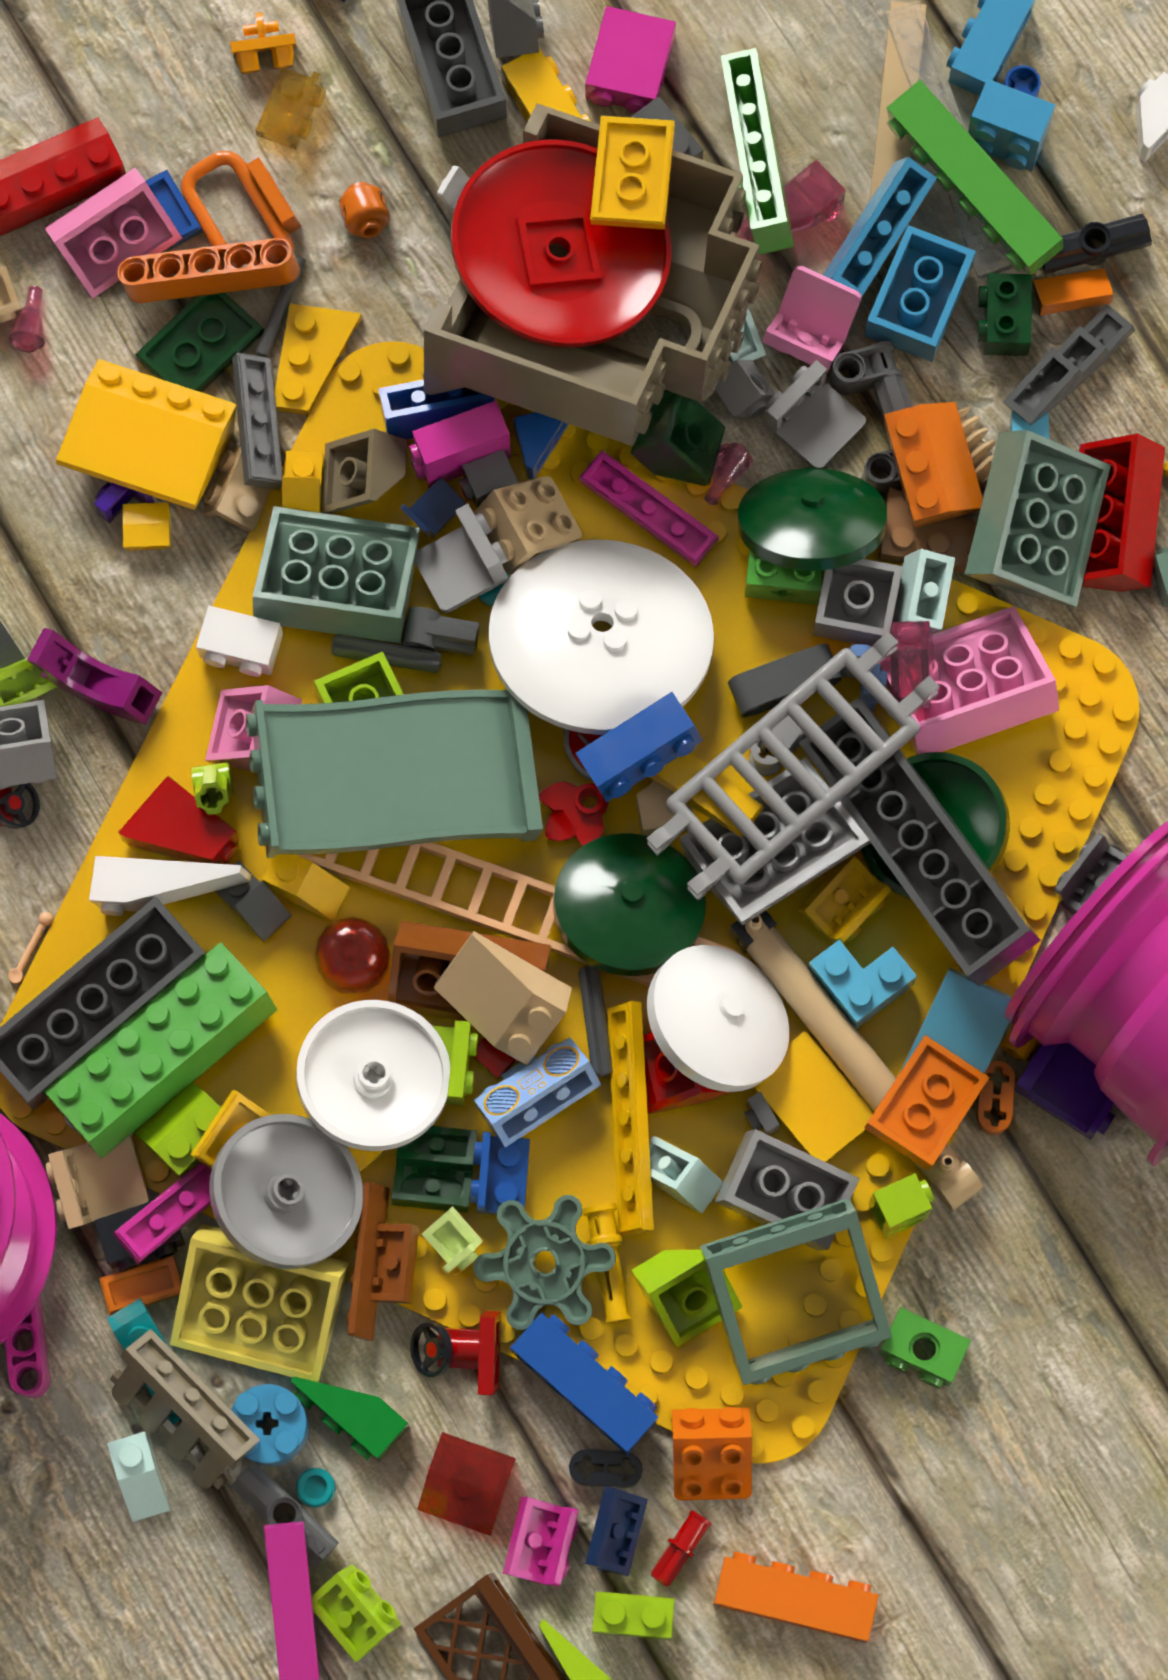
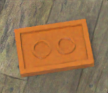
M924 1035L864 1129L929 1171L990 1077Z

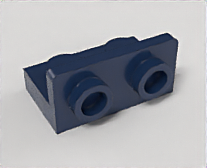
M605 1486L585 1564L597 1567L598 1570L629 1576L648 1499Z

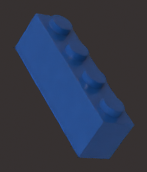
M541 1312L510 1347L511 1353L615 1446L628 1455L657 1423L659 1417L654 1411L658 1407L643 1393L640 1392L637 1396L632 1394L625 1387L628 1380L614 1367L610 1366L606 1370L595 1361L599 1354L586 1342L581 1340L577 1345L566 1334L570 1329L557 1316L552 1314L548 1319Z

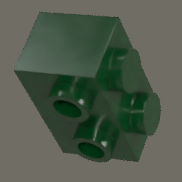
M988 273L985 286H979L978 308L985 309L984 320L978 321L977 340L978 342H984V355L1028 356L1031 346L1032 274Z

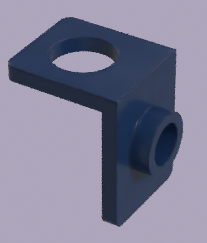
M440 478L410 508L405 504L400 508L430 538H433L456 515L455 510L466 505V502Z

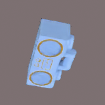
M569 1037L561 1043L550 1046L546 1053L539 1056L538 1059L534 1056L528 1065L522 1062L518 1063L501 1075L503 1081L487 1087L480 1096L473 1100L487 1125L506 1148L601 1086V1083L589 1060Z

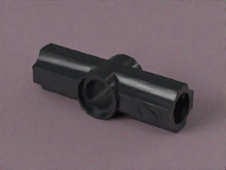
M1142 213L1105 224L1090 222L1079 231L1061 235L1063 238V249L1045 263L1042 268L1045 274L1082 264L1099 265L1108 257L1151 246L1152 239L1147 218ZM1090 239H1097L1103 243V246L1093 249L1087 246L1085 242Z

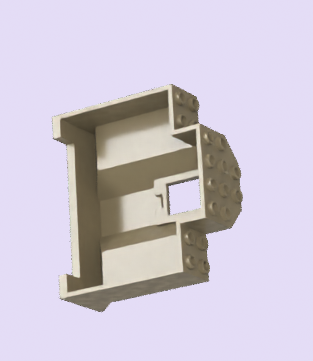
M537 103L523 130V143L538 140H567L598 148L600 125ZM675 150L672 152L666 213L672 243V258L666 284L650 313L679 322L689 328L691 335L685 346L659 338L654 350L619 338L584 347H556L536 343L508 331L487 316L474 302L459 279L448 304L438 301L424 329V393L434 395L466 387L630 446L634 445L639 433L643 435L646 433L652 416L649 410L652 404L658 405L660 403L664 389L699 402L706 400L713 394L718 381L725 382L731 367V361L728 359L732 352L736 354L739 352L744 338V332H741L745 323L749 303H754L760 287V283L756 282L763 264L762 261L758 260L759 244L731 235L732 232L738 233L744 218V212H741L747 191L742 189L744 174ZM556 243L549 246L550 252L556 257L568 255L566 248L561 244Z

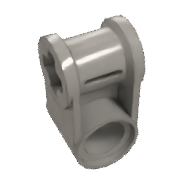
M789 716L771 730L791 753L800 746L799 742L807 737ZM759 740L750 748L749 763L761 776L774 775L783 765L774 755L773 757L767 755L764 759L760 757V752L766 754L769 750Z

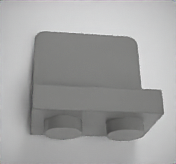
M817 360L809 368L806 366L801 367L790 381L792 385L784 393L778 391L768 401L765 407L767 409L765 426L812 468L824 469L864 428L866 418L826 383L827 368Z
M469 504L455 510L462 527L417 550L415 564L440 610L444 613H449L509 579L502 564L508 561L498 542L490 544L486 537L487 534L492 532L482 513L474 515Z

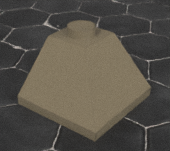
M371 429L326 443L321 513H337L374 502L405 476L407 440L377 429Z

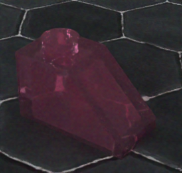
M930 621L892 622L891 634L898 641V645H896L898 649L890 656L891 689L893 697L898 702H901L928 676L933 679L934 646ZM931 700L921 708L931 707Z

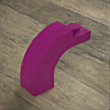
M43 628L27 659L29 663L43 672L42 677L69 694L103 711L136 723L147 724L163 693L140 675L113 668L92 658L51 629Z

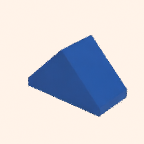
M537 412L513 417L514 430L526 476L530 480L536 478L569 425Z

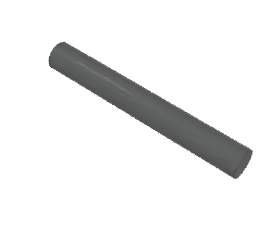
M296 256L300 266L299 275L293 282L281 285L255 353L257 356L270 357L306 260L300 256Z

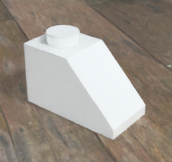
M1165 72L1155 81L1150 78L1137 93L1140 97L1136 108L1139 159L1144 163L1168 139V74Z

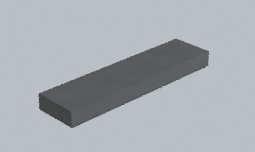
M236 353L232 362L244 485L279 490L282 486L283 474L271 358Z

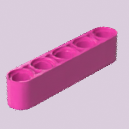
M41 1294L25 1320L5 1340L10 1386L16 1393L33 1399L44 1395L50 1386ZM25 1332H31L34 1337L32 1347L27 1351H20L17 1346L19 1336ZM35 1370L38 1374V1382L33 1389L25 1390L22 1386V1377L27 1371Z

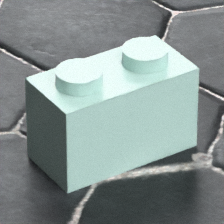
M919 549L904 557L891 628L925 637L942 630L955 563L954 557L924 549Z

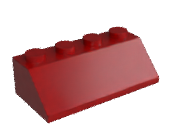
M99 117L0 160V236L87 199L126 174L118 151Z
M1139 433L1080 444L1079 452L1111 465L1082 587L1117 592L1151 588L1165 447Z

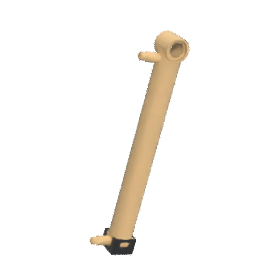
M764 911L744 925L738 920L730 925V936L745 954L748 953L860 1095L872 1110L875 1111L895 1081V1076L777 930V923L767 911ZM948 1143L929 1171L915 1162L929 1180L936 1195L951 1211L956 1210L983 1189V1184L974 1170L965 1160L958 1157Z

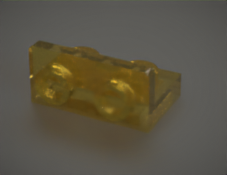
M282 67L255 129L256 136L297 150L301 138L306 140L310 133L313 122L310 117L314 108H320L325 97L326 88L323 87L321 74L314 71L312 76L308 77Z

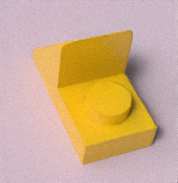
M286 450L285 476L282 477L283 508L321 513L323 452Z

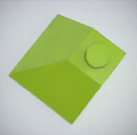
M701 1249L663 1250L631 1270L645 1298L676 1347L681 1346L721 1321ZM722 1269L733 1310L736 1312L743 1307L724 1269Z

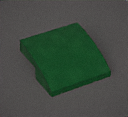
M431 1126L419 1138L406 1145L397 1147L392 1205L448 1211L453 1206L457 1212L468 1213L477 1130Z

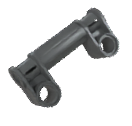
M878 342L865 348L843 352L835 358L829 379L831 387L839 394L845 396L874 389L883 420L884 414L912 407L902 371L897 369L892 354L894 351L893 342ZM842 369L852 370L856 377L845 378L840 375L839 371ZM891 449L870 455L866 460L861 479L873 486L880 495L887 494L889 486L902 490ZM882 469L887 473L888 477L878 479L870 471Z

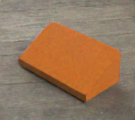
M1104 268L1033 280L1040 316L1111 304L1114 296Z

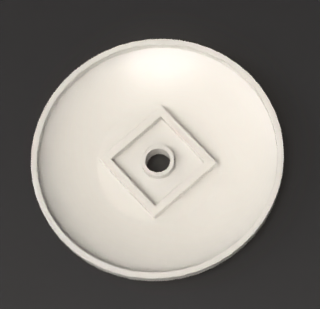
M575 541L536 555L518 568L506 581L494 602L490 615V654L494 668L508 692L523 707L537 717L555 726L580 733L604 735L670 692L674 693L683 707L701 686L712 659L714 632L711 614L705 599L694 582L679 567L663 556L649 549L621 541ZM597 621H605L612 628L608 631L600 632L595 630L592 625Z

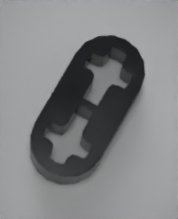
M580 1450L572 1456L569 1463V1472L573 1481L579 1485L590 1487L631 1488L640 1481L643 1473L640 1459L633 1453L626 1455L623 1451ZM583 1457L591 1458V1464L604 1466V1472L593 1471L590 1473V1478L585 1479L582 1478L581 1471L575 1470V1465L582 1464ZM627 1459L630 1460V1466L636 1468L637 1472L636 1474L629 1475V1481H623L619 1473L608 1472V1466H621L622 1460Z

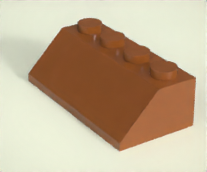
M401 921L393 945L388 1001L405 1006L419 1014L467 1021L434 989V986L472 932ZM480 934L538 969L548 973L551 945Z

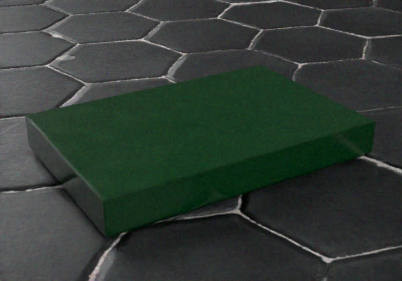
M226 293L195 296L135 354V358L154 377L202 393L233 363L232 359L236 353H244L263 334L264 328Z

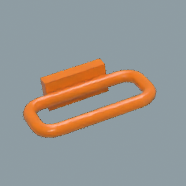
M218 151L196 163L185 173L181 182L183 198L211 246L226 245L227 243L196 193L195 185L200 178L219 166L228 165L236 173L274 238L286 240L294 252V244L289 234L302 226L259 157L246 164L241 156L234 152ZM285 259L279 260V261L276 262L275 264L281 263V262L284 261Z

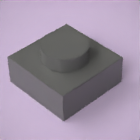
M759 1092L748 1098L746 1103L748 1110L744 1112V1115L751 1129L760 1130L769 1136L778 1132L780 1125L762 1093Z

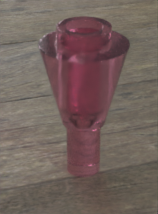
M30 286L28 288L26 305L23 307L9 335V341L16 349L22 352L31 353L45 345L40 310L43 290L38 286Z
M726 443L720 446L713 483L704 497L707 503L717 505L725 490L752 466L753 459L747 448L743 445Z

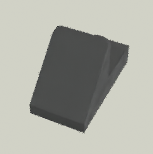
M238 861L234 865H241L251 874L250 882L214 892L265 942L292 916L263 881L259 882Z

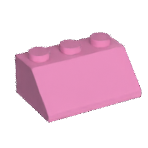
M136 168L45 228L92 299L119 281L117 270L125 259L133 256L162 253L182 239L173 222Z

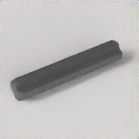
M335 635L331 647L332 655L336 657L360 661L383 651L390 666L431 673L439 671L442 661L441 653L438 651L343 635Z
M591 965L584 966L579 970V980L590 1064L598 1078L608 1077L612 1074L613 1068L600 970Z

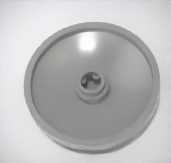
M274 1114L247 1123L222 1146L213 1163L210 1175L209 1193L211 1206L222 1232L244 1255L269 1267L299 1269L327 1259L346 1243L360 1219L363 1205V1186L354 1157L345 1145L325 1135L306 1117L292 1114Z

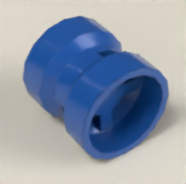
M1020 65L1012 68L1007 73L1004 85L1038 98L1041 79L1035 69L1030 66Z

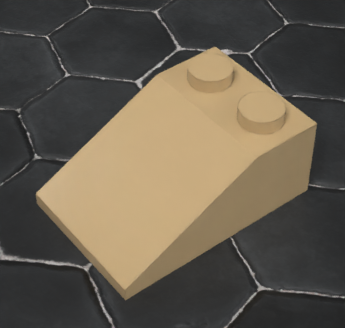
M475 931L466 940L434 986V989L468 1022H471V1025L495 1048L525 1065H528L565 1015L572 990L568 985Z

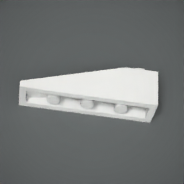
M95 856L89 900L99 907L103 914L122 916L124 911H139L155 896L162 904H167L248 883L251 880V874L241 865Z

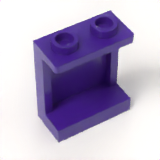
M1071 1043L1041 1045L1014 1087L1015 1092L1090 1140L1096 1131L1104 1135L1116 1116L1109 1112L1114 1103L1100 1090L1095 1078L1094 1069L1096 1065Z

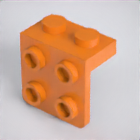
M726 1407L672 1410L674 1497L681 1501L749 1498L752 1495L750 1408Z

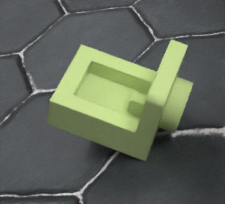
M453 1206L422 1233L424 1238L445 1260L446 1265L443 1269L447 1274L456 1266L460 1271L469 1266L478 1257L474 1250L483 1242Z

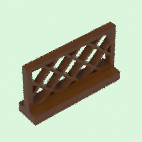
M495 1573L485 1575L468 1590L413 1628L448 1680H478L482 1658L503 1662L500 1680H506L509 1663L523 1665L529 1673L528 1680H567ZM474 1595L477 1596L484 1606L482 1624L461 1620L464 1602ZM456 1609L455 1619L445 1617ZM489 1615L496 1626L488 1625ZM438 1621L454 1624L450 1646L436 1644L427 1629ZM460 1625L481 1629L477 1651L456 1648ZM487 1630L501 1632L507 1640L504 1656L483 1653ZM511 1649H513L519 1659L510 1658ZM440 1650L449 1652L448 1661ZM455 1653L476 1657L472 1679L458 1677L452 1669Z

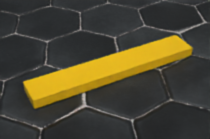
M629 1001L607 1008L608 1037L613 1068L611 1074L618 1225L619 1235L625 1236L654 1230L642 1004L636 1001Z

